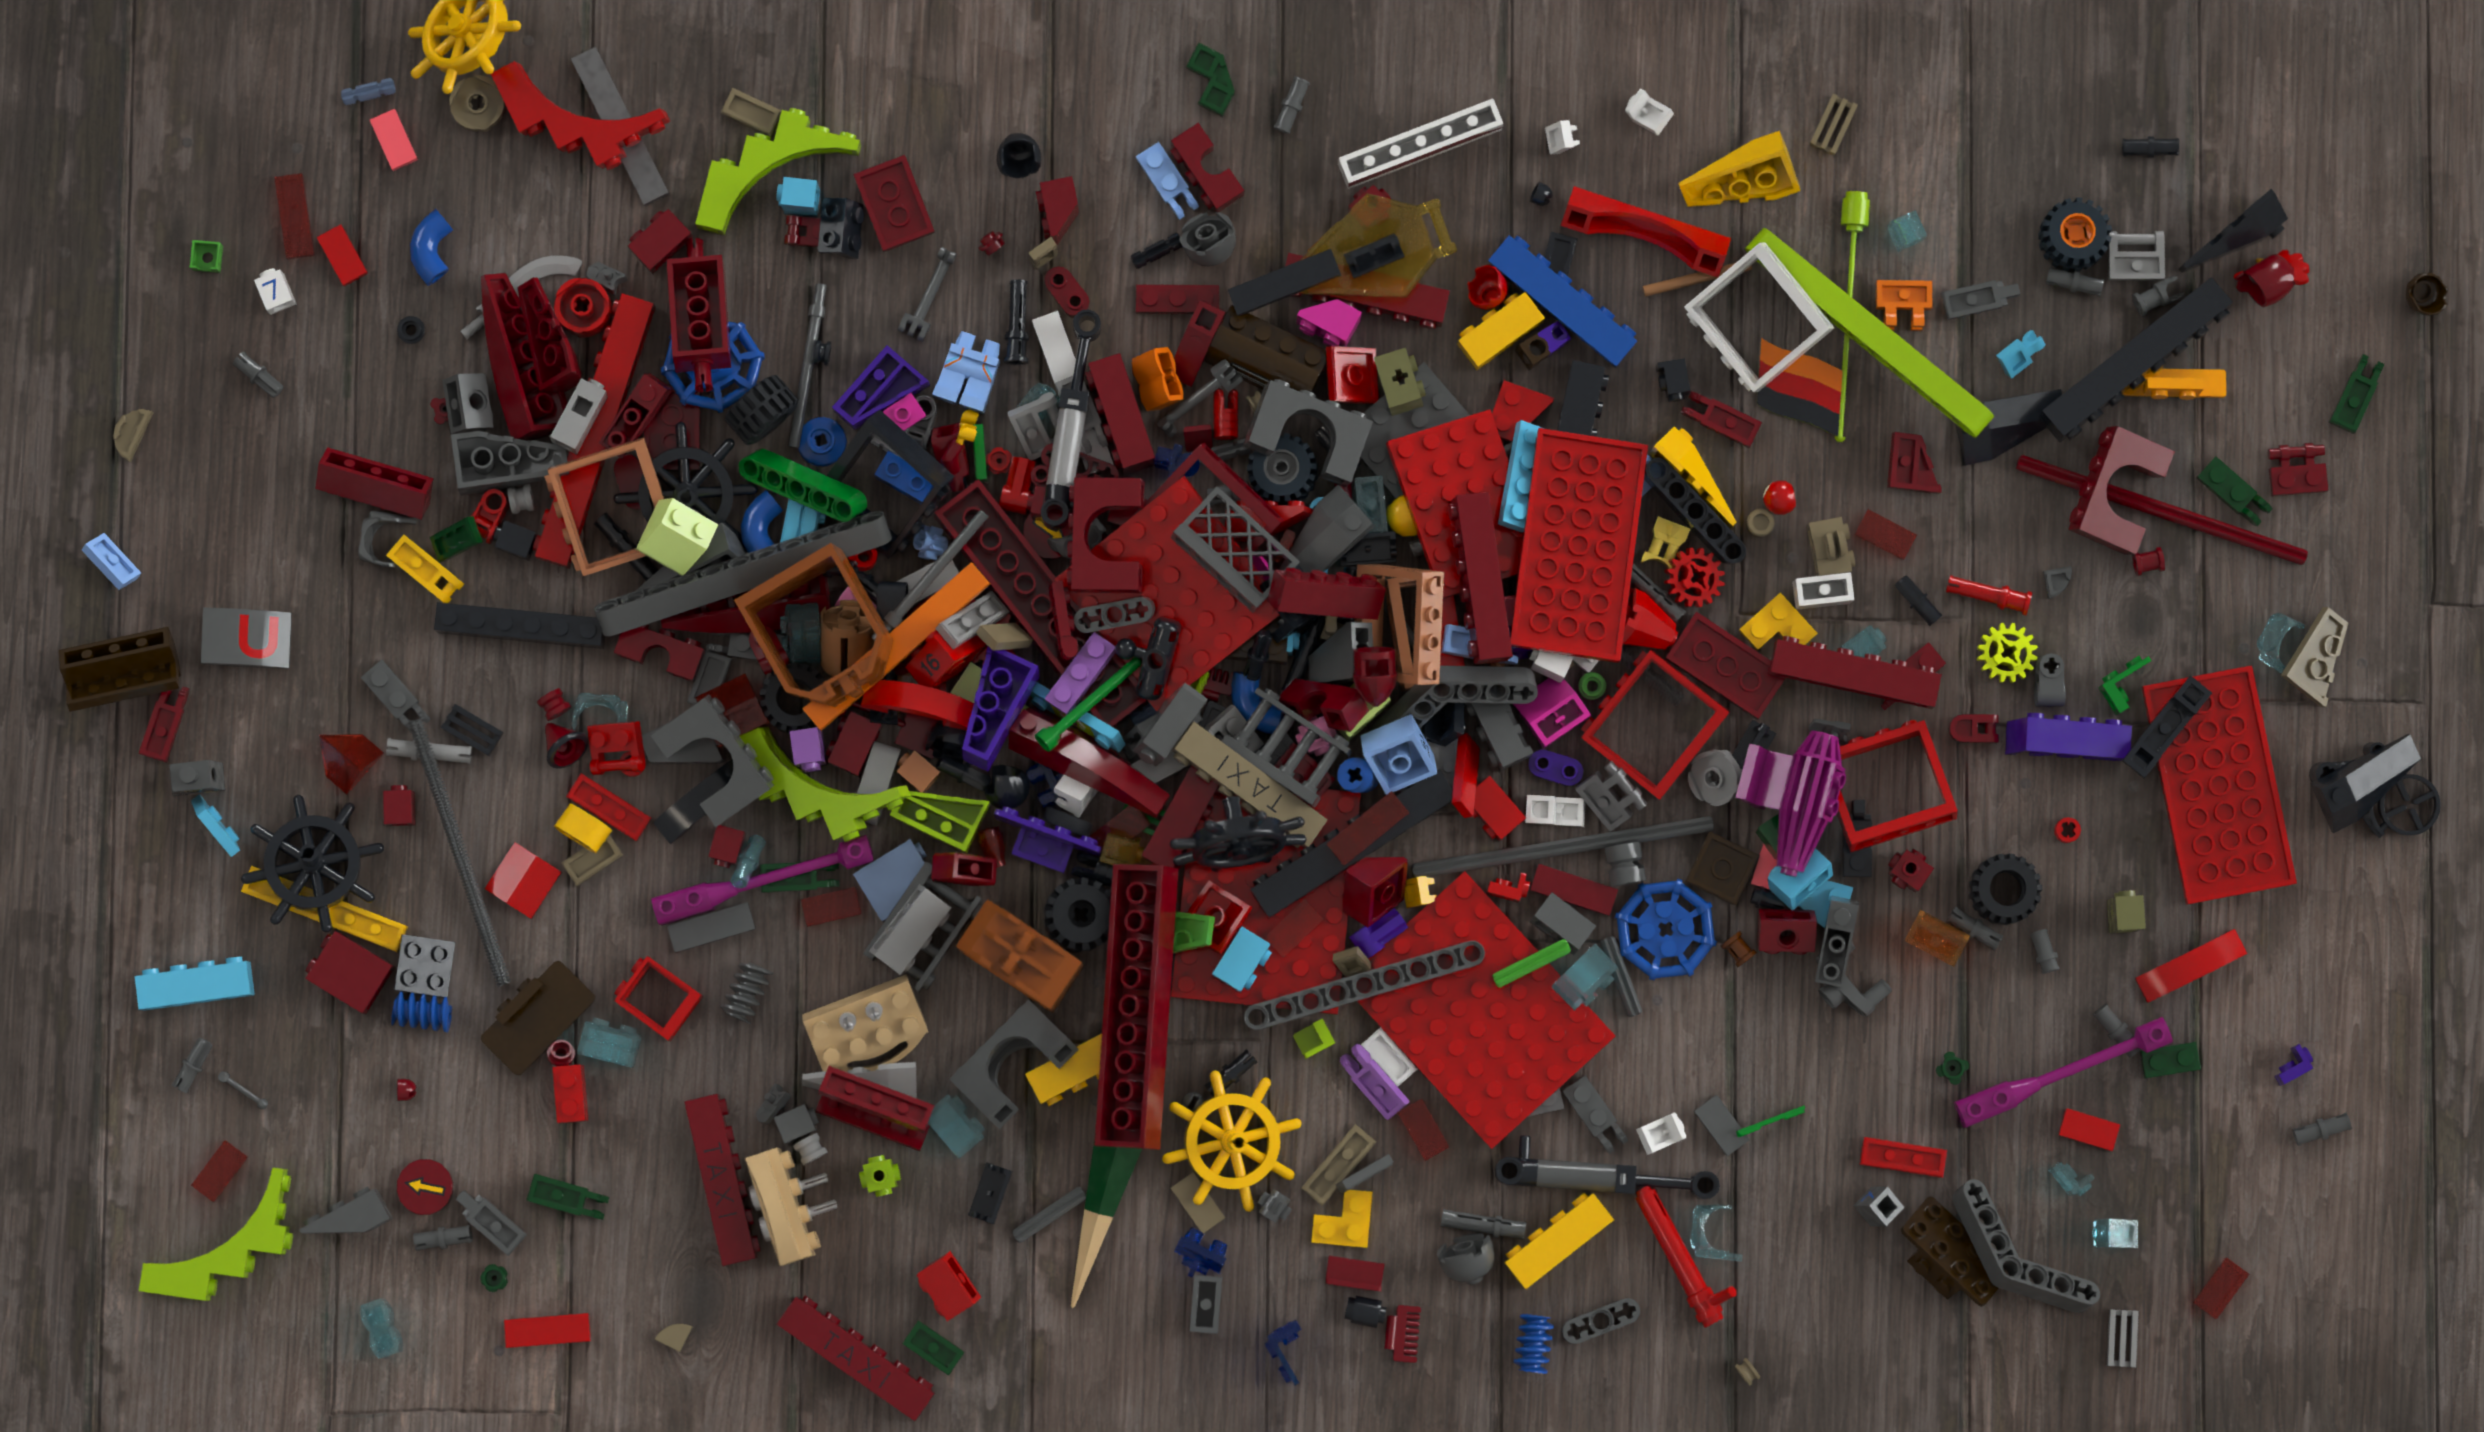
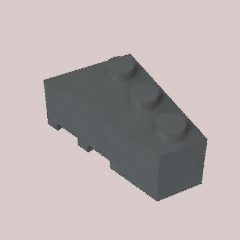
M1465 703L1468 715L1470 717L1475 716L1479 726L1475 727L1480 741H1486L1491 750L1487 752V756L1493 768L1498 766L1501 772L1529 759L1533 755V751L1530 746H1527L1522 735L1523 731L1520 725L1517 724L1508 703Z

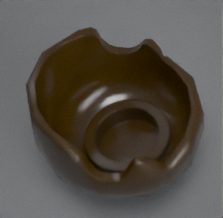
M2430 272L2419 273L2408 283L2405 295L2412 310L2421 315L2429 316L2438 315L2447 307L2445 298L2448 288L2439 276Z

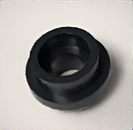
M408 316L399 322L397 333L403 342L415 344L423 339L425 326L419 318ZM415 326L416 333L408 335V327Z

